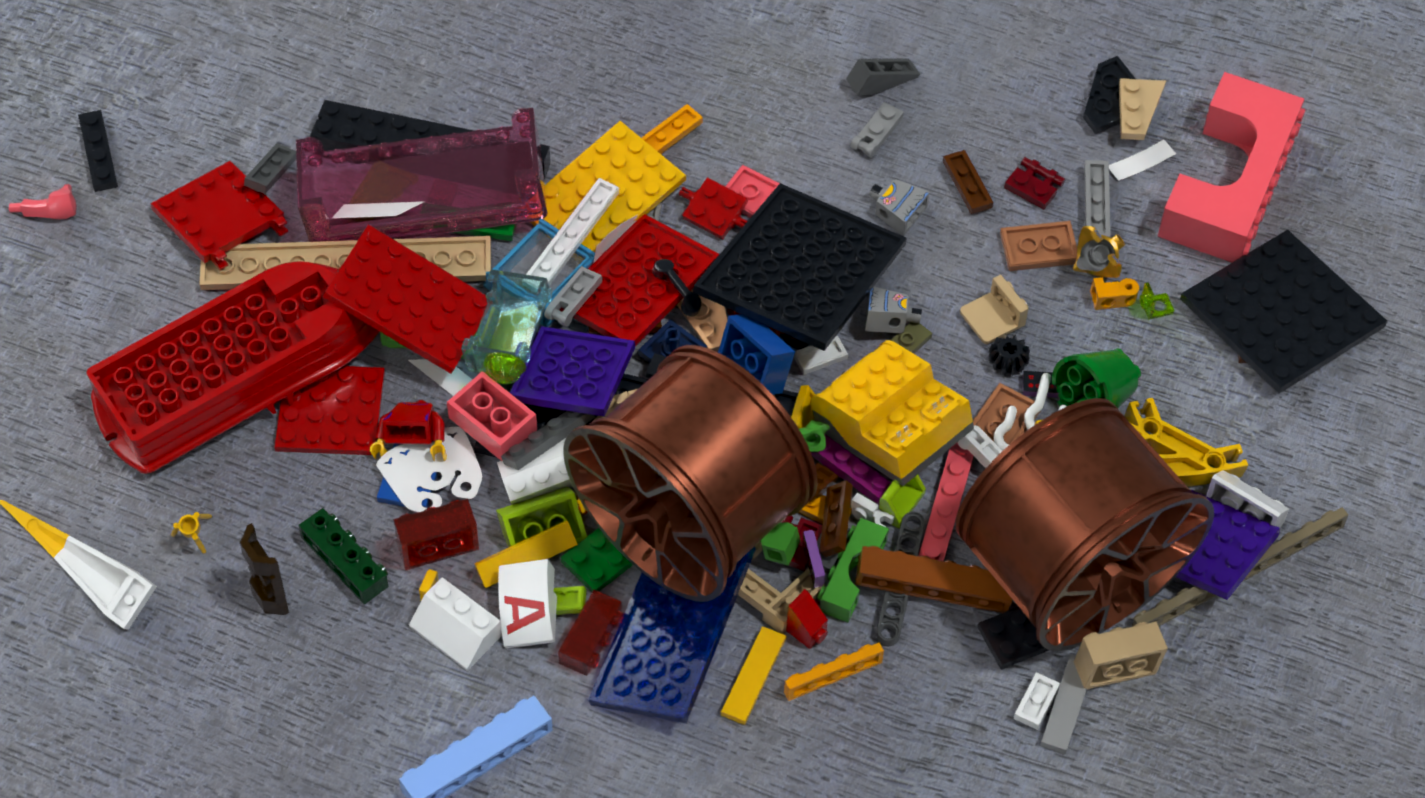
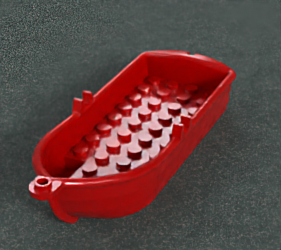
M304 261L280 264L263 271L88 368L86 374L93 388L91 400L95 418L106 441L116 438L109 443V446L121 460L140 473H152L266 408L274 415L277 413L274 403L283 398L286 399L289 405L293 404L294 392L349 363L373 341L379 331L322 297L339 271L338 268Z

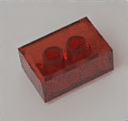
M468 499L454 500L447 505L429 507L422 512L404 514L397 519H393L397 546L405 571L479 550L477 524Z

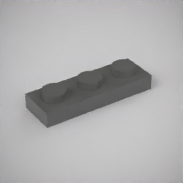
M276 143L245 177L244 186L266 194L296 160L297 151Z

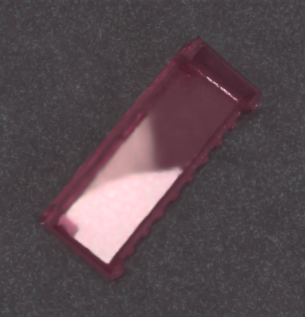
M522 108L515 111L511 116L512 126L430 136L427 138L408 139L346 149L324 151L323 145L318 139L308 137L296 140L298 210L309 242L359 240L368 224L392 239H406L544 219L547 216V202L539 131L534 108ZM424 202L397 216L332 218L344 204Z

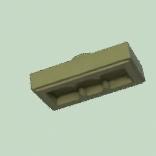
M910 322L905 327L904 332L898 333L891 341L914 354L932 338V332L920 323Z

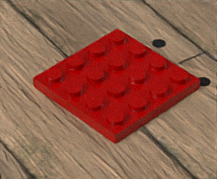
M343 366L294 392L293 404L289 405L285 398L281 399L275 452L372 455L370 447L373 443L377 442L375 437L380 419L385 368Z

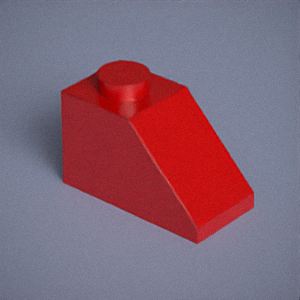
M806 589L788 606L786 632L811 649L816 643L820 644L827 636L828 619Z

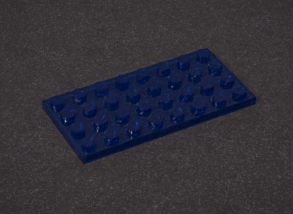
M754 546L736 563L734 572L727 578L723 592L710 601L700 602L683 598L660 586L644 573H641L588 698L590 705L687 724L756 547Z

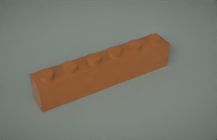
M863 546L858 557L855 585L1000 613L1008 611L1012 603V598L987 569H982L976 565L966 566L949 560L940 561L931 559L928 556L909 555L902 551L882 550L876 546Z

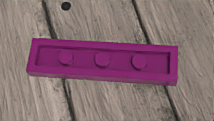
M825 434V449L819 452H811L812 457L843 480L851 483L854 488L879 505L880 498L891 482Z

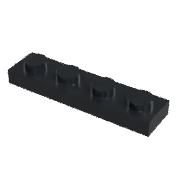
M97 110L78 114L94 191L98 192L117 188L118 184L102 111Z

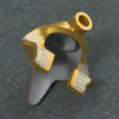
M1083 226L1079 236L1077 259L1073 270L1099 277L1118 278L1122 269V265L1118 260L1119 250L1125 246L1123 239L1118 234L1111 238L1100 235L1095 227Z

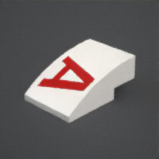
M548 559L499 566V610L503 643L506 649L555 642L557 595L554 593L555 568Z

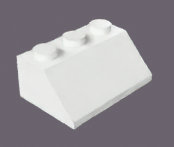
M565 439L520 470L505 465L503 461L497 462L512 505L567 486L569 488L573 487L564 463L563 446Z
M1224 470L1214 474L1206 496L1279 528L1285 522L1289 511L1280 501L1273 500L1263 494L1258 488L1251 487L1241 481L1236 475L1229 474Z
M443 577L424 595L409 624L412 630L466 671L502 636L501 621Z

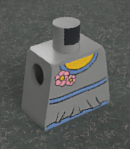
M893 180L886 189L875 184L870 190L869 197L877 200L875 211L877 217L904 236L928 207L930 192L899 180Z
M873 287L868 297L865 331L903 333L906 322L920 323L922 309L908 307L909 296L906 294Z

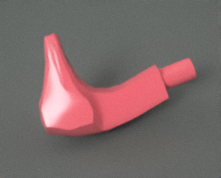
M65 184L61 189L51 192L48 199H24L21 203L9 204L10 213L22 212L24 217H41L56 220L68 219L76 215L77 210L70 184Z

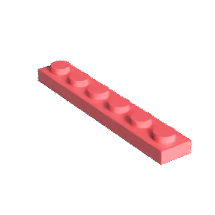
M958 442L949 449L918 556H928L931 559L940 561L945 560L974 459L970 451L962 449Z

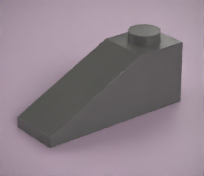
M909 58L858 59L846 80L857 95H875L916 79L920 76V73Z

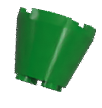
M1119 348L1073 354L1061 359L1056 364L1052 374V384L1056 385L1057 392L1059 393L1060 400L1057 401L1059 407L1061 405L1070 406L1088 399L1101 398L1111 401L1119 408L1137 390L1141 371Z

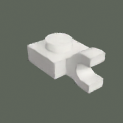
M856 493L851 502L852 514L858 520L863 518L884 527L886 526L881 524V522L885 521L892 524L894 521V516L879 510L878 504L863 495Z

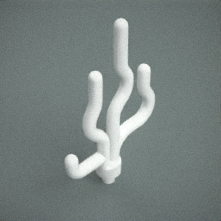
M1044 373L1041 376L1036 400L1026 410L1024 415V423L1027 430L1034 426V417L1042 410L1045 404L1051 381L1049 373ZM1061 405V406L1059 407L1058 411L1061 410V409H1063V408H1065V407H1067V406H1066V405ZM1015 406L1008 407L1004 422L994 432L993 441L1002 451L1009 446L1004 441L1003 436L1014 424L1017 413Z

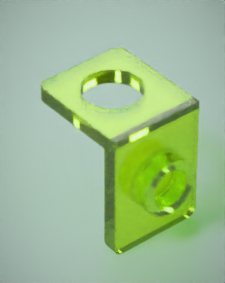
M1149 282L1144 283L1139 301L1142 309L1145 310L1148 320L1174 314V308L1168 294L1154 295ZM1156 301L1164 302L1166 309L1162 311L1156 310Z

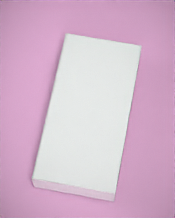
M836 336L825 351L811 345L795 351L794 359L803 375L848 359V353L839 337Z

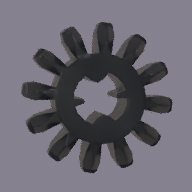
M1005 334L1003 339L996 337L994 344H991L989 347L988 360L990 364H993L994 371L1001 369L1002 376L1006 372H1010L1013 376L1016 371L1022 373L1024 367L1029 363L1030 349L1028 346H1025L1024 339L1017 340L1016 334L1012 338Z

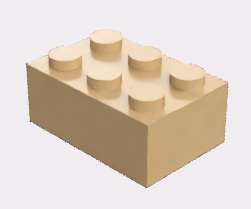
M1141 622L1133 627L1125 629L1118 627L1106 633H1091L1083 637L1074 659V664L1084 689H1091L1156 674L1168 648L1157 622L1148 624Z

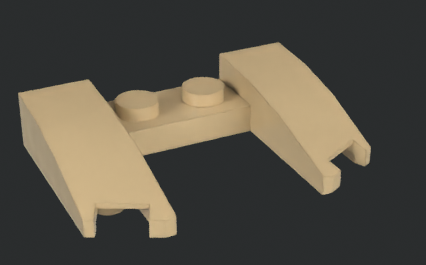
M759 541L736 563L734 572L727 578L725 588H730L763 613L762 620L777 632L783 634L787 626L788 606L804 589L815 600L822 587L814 588L808 568L780 593L747 568L763 550Z

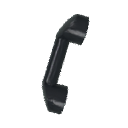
M657 260L652 269L653 275L660 280L669 279L684 298L681 304L682 312L690 317L696 316L702 306L699 295L687 288L673 270L674 263L671 260Z

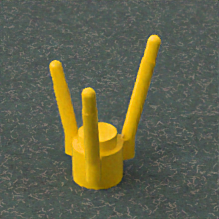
M195 512L193 515L182 516L178 523L173 524L174 528L171 536L175 537L180 530L185 537L193 538L203 554L206 553V549L198 537L201 530L199 519H211L212 515Z

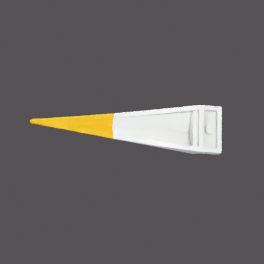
M0 500V504L62 566L98 608L123 629L129 630L157 586L134 569L14 505Z

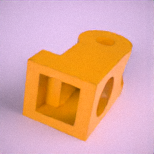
M1103 277L1093 278L1090 293L1095 310L1132 306L1137 299L1139 284L1131 278L1122 279L1120 282L1104 283Z

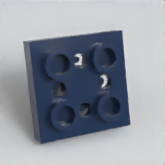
M669 320L638 350V356L650 364L654 353L667 357L681 346L696 345L707 348V345L672 320Z

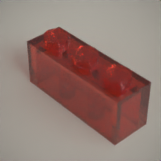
M593 590L558 651L560 665L586 676L591 668L595 669L597 667L602 648L608 647L612 639L614 627H619L623 620L622 601Z

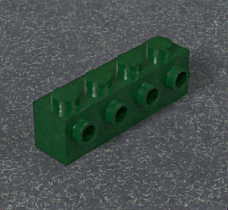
M321 508L298 525L301 538L365 605L389 587L387 580L388 572L381 563L376 564L372 560V555L366 547H360L356 543V538L349 530L345 531L340 526V521L333 513L329 515L324 508Z

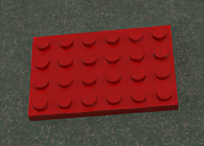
M644 214L588 268L602 275V283L573 318L604 336L634 340L636 347L683 299L669 279L660 280L653 275L654 263L660 259L671 260L674 263L673 270L691 291L695 283L720 254Z
M369 224L322 296L450 374L454 371L495 301Z

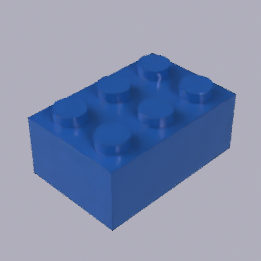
M738 314L728 316L718 353L740 365L762 383L772 395L783 393L795 351L765 324Z

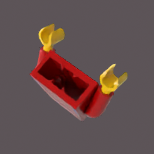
M418 400L416 403L401 402L380 418L375 437L377 442L373 443L370 447V452L374 459L377 458L379 452L381 457L388 452L384 443L431 444L432 442L435 443L430 448L433 461H435L437 453H442L444 461L447 459L445 447L442 445V442L445 441L444 420L438 412L434 411L433 404L423 400Z

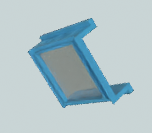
M540 219L539 223L491 271L486 272V282L483 284V287L492 291L497 285H500L530 306L536 305L540 310L539 323L544 327H549L554 320L544 316L547 306L581 266L588 269L594 263L595 252L581 244L545 293L524 284V276L559 231V229L545 220Z

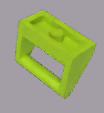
M917 474L904 486H901L897 480H893L879 500V510L894 516V521L891 525L898 529L901 527L904 515L914 510L926 492V488L919 475Z

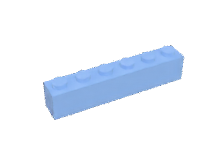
M535 696L529 699H522L513 709L496 715L492 722L484 727L479 726L475 728L463 740L454 741L442 753L434 754L427 758L421 766L416 769L411 768L407 770L399 779L401 791L406 798H446L553 731L552 718Z

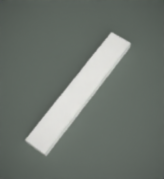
M598 178L524 276V284L545 293L620 193L619 187Z

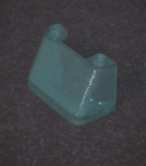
M491 269L487 280L492 282V289L486 294L488 304L476 336L471 335L470 339L465 338L461 347L469 372L481 373L482 371L504 370L523 367L525 362L528 363L531 356L530 348L547 303H550L552 298V289L549 288L547 278Z

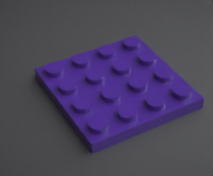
M541 326L510 394L523 404L605 417L635 350V341Z
M1191 490L1194 494L1205 496L1201 493ZM1206 497L1214 507V518L1211 528L1200 548L1187 565L1179 571L1176 578L1228 600L1280 535V528Z

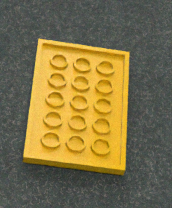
M619 121L524 202L518 210L534 226L539 223L540 219H543L560 230L598 178L619 187L620 193L581 243L595 252L596 246L607 234L636 215L637 218L634 221H637L644 214L647 215L686 181V175L623 122ZM545 234L552 241L553 238ZM576 253L571 257L578 264L584 260L583 257Z

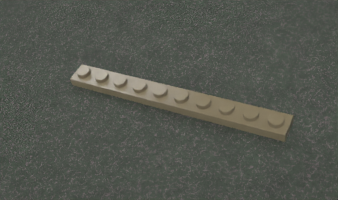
M1343 507L1336 511L1330 510L1321 519L1315 522H1307L1297 532L1285 534L1280 541L1269 547L1243 581L1343 528L1349 514ZM1196 586L1190 589L1184 588L1174 598L1170 600L1164 599L1157 603L1155 608L1139 612L1133 619L1132 627L1141 622H1146L1147 624L1157 622L1158 626H1161L1216 595Z

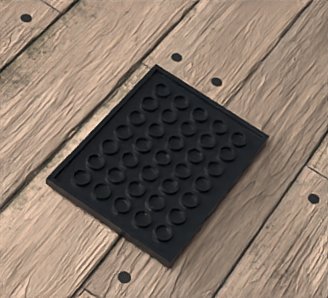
M780 183L695 283L693 293L825 351L904 248L907 238Z

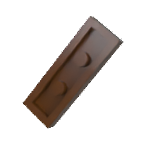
M962 150L943 156V163L970 214L993 208V201L966 151Z
M848 481L827 487L819 553L825 557L843 552L846 548L853 485Z

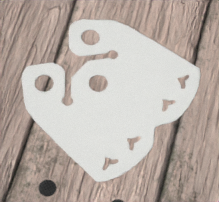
M460 427L445 428V441L442 442L447 453L445 461L443 460L442 453H437L435 461H433L430 448L435 444L434 442L431 444H401L389 450L378 460L376 466L400 501L408 509L427 516L435 515L442 504L441 496L425 491L418 492L417 488L422 487L436 491L448 486L457 470L461 471V475L457 477L451 489L453 495L465 499H472L477 495L482 481V472L466 432ZM448 433H450V434L457 433V434L454 436V438H452L451 436L447 435ZM407 450H410L406 456L404 454H400V452H406ZM392 457V464H384ZM440 472L442 474L441 480L433 481L431 479L432 473ZM463 482L471 484L472 487L469 491L461 490L460 486ZM424 499H431L433 505L430 508H425L422 506V501Z

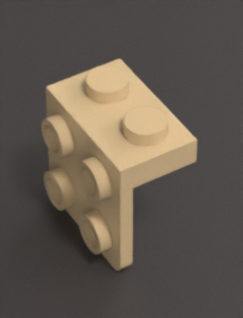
M1000 274L993 278L991 292L962 306L960 314L984 344H989L996 337L1001 338L1005 334L1007 335L1025 326L1028 305L1024 299H1020L1016 294L1013 285Z

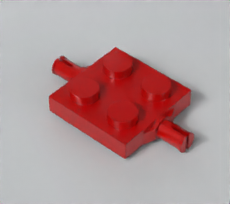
M708 177L695 193L685 187H682V190L679 192V196L690 201L682 214L683 219L722 240L729 230L735 226L743 228L748 222L741 218V213L748 203L747 198Z

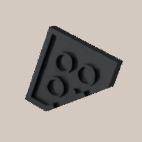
M1118 56L1101 62L1097 66L1083 119L1095 134L1120 124V78L1136 79Z

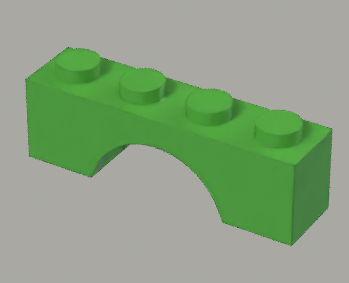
M860 518L857 526L852 525L847 537L849 542L845 551L838 554V560L840 561L837 567L833 565L829 572L828 580L830 581L828 586H823L818 595V601H821L820 609L823 613L849 622L858 604L860 591L851 581L849 574L857 566L858 557L863 546H876L882 550L884 549L888 540L889 528Z
M780 522L760 540L765 559L789 566L801 542L798 528L788 522Z

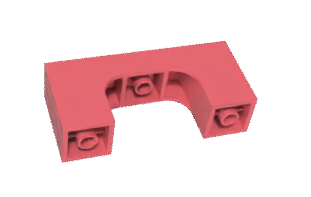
M1224 72L1210 103L1203 134L1238 146L1247 154L1249 159L1241 177L1235 183L1226 186L1212 185L1179 174L1164 208L1158 237L1232 263L1242 256L1248 255L1252 245L1250 243L1256 237L1259 229L1258 225L1262 222L1266 212L1265 208L1269 205L1273 189L1278 184L1281 175L1278 173L1281 170L1283 171L1288 158L1285 156L1288 153L1290 154L1295 141L1292 139L1295 136L1297 137L1301 123L1298 122H1302L1306 109L1302 108L1304 98Z

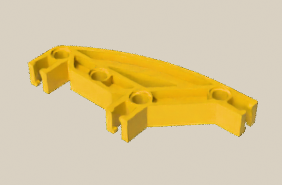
M1153 398L1146 399L1143 408L1139 410L1140 414L1137 410L1139 402L1133 401L1129 403L1124 414L1126 419L1187 487L1210 484L1214 474L1223 470L1237 477L1244 475L1248 467L1246 459L1239 463H1226L1230 460L1236 462L1239 455L1243 453L1240 444L1214 448L1161 420Z

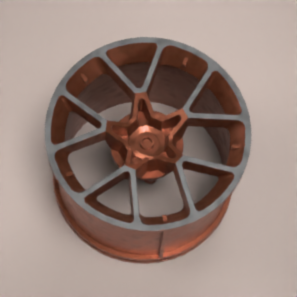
M685 345L675 349L659 364L656 374L608 416L596 419L590 425L575 428L566 437L563 446L564 463L571 484L584 508L607 539L647 577L672 593L693 601L705 602L718 597L725 589L727 578L734 572L736 563L786 516L798 513L815 496L817 490V471L812 454L802 433L788 412L771 392L748 371L726 356L702 346Z
M1096 398L1074 403L1051 414L1006 447L981 473L963 499L956 517V531L1037 628L1036 635L1041 645L1048 650L1061 651L1081 645L1083 637L1088 634H1101L1145 606L1178 575L1179 571L1187 565L1202 545L1213 522L1214 507L1205 496L1194 494L1111 401Z

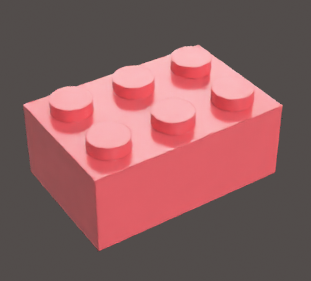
M483 371L447 401L449 419L501 461H503L501 456L509 451L510 447L521 443L532 432L537 431L536 414Z

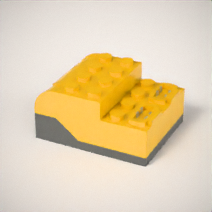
M885 340L876 350L867 354L831 382L830 386L811 398L814 420L830 426V429L825 433L828 437L892 480H897L901 486L908 483L974 429L969 400L935 380L930 363L891 340Z

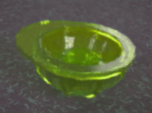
M490 353L483 361V366L486 368L488 375L500 384L514 383L526 371V364L523 360L507 353Z

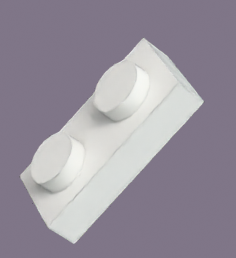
M1036 672L1015 712L1014 719L1038 730L1059 689L1060 683Z

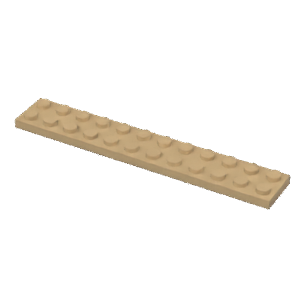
M490 236L394 239L463 282L486 281V272L491 271ZM358 240L239 244L225 252L227 257L224 260L228 263V266L221 270L211 260L207 263L201 260L200 289H233L263 271L289 262H312L340 269Z

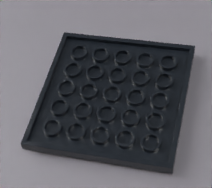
M1288 229L1252 250L1248 255L1242 256L1184 291L1180 297L1182 302L1278 393L1286 390L1380 331L1387 324V320Z

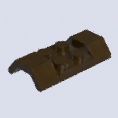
M251 523L247 525L240 547L252 574L249 581L252 595L264 613L286 615L289 613L278 561L276 558L269 557L257 540L255 527Z

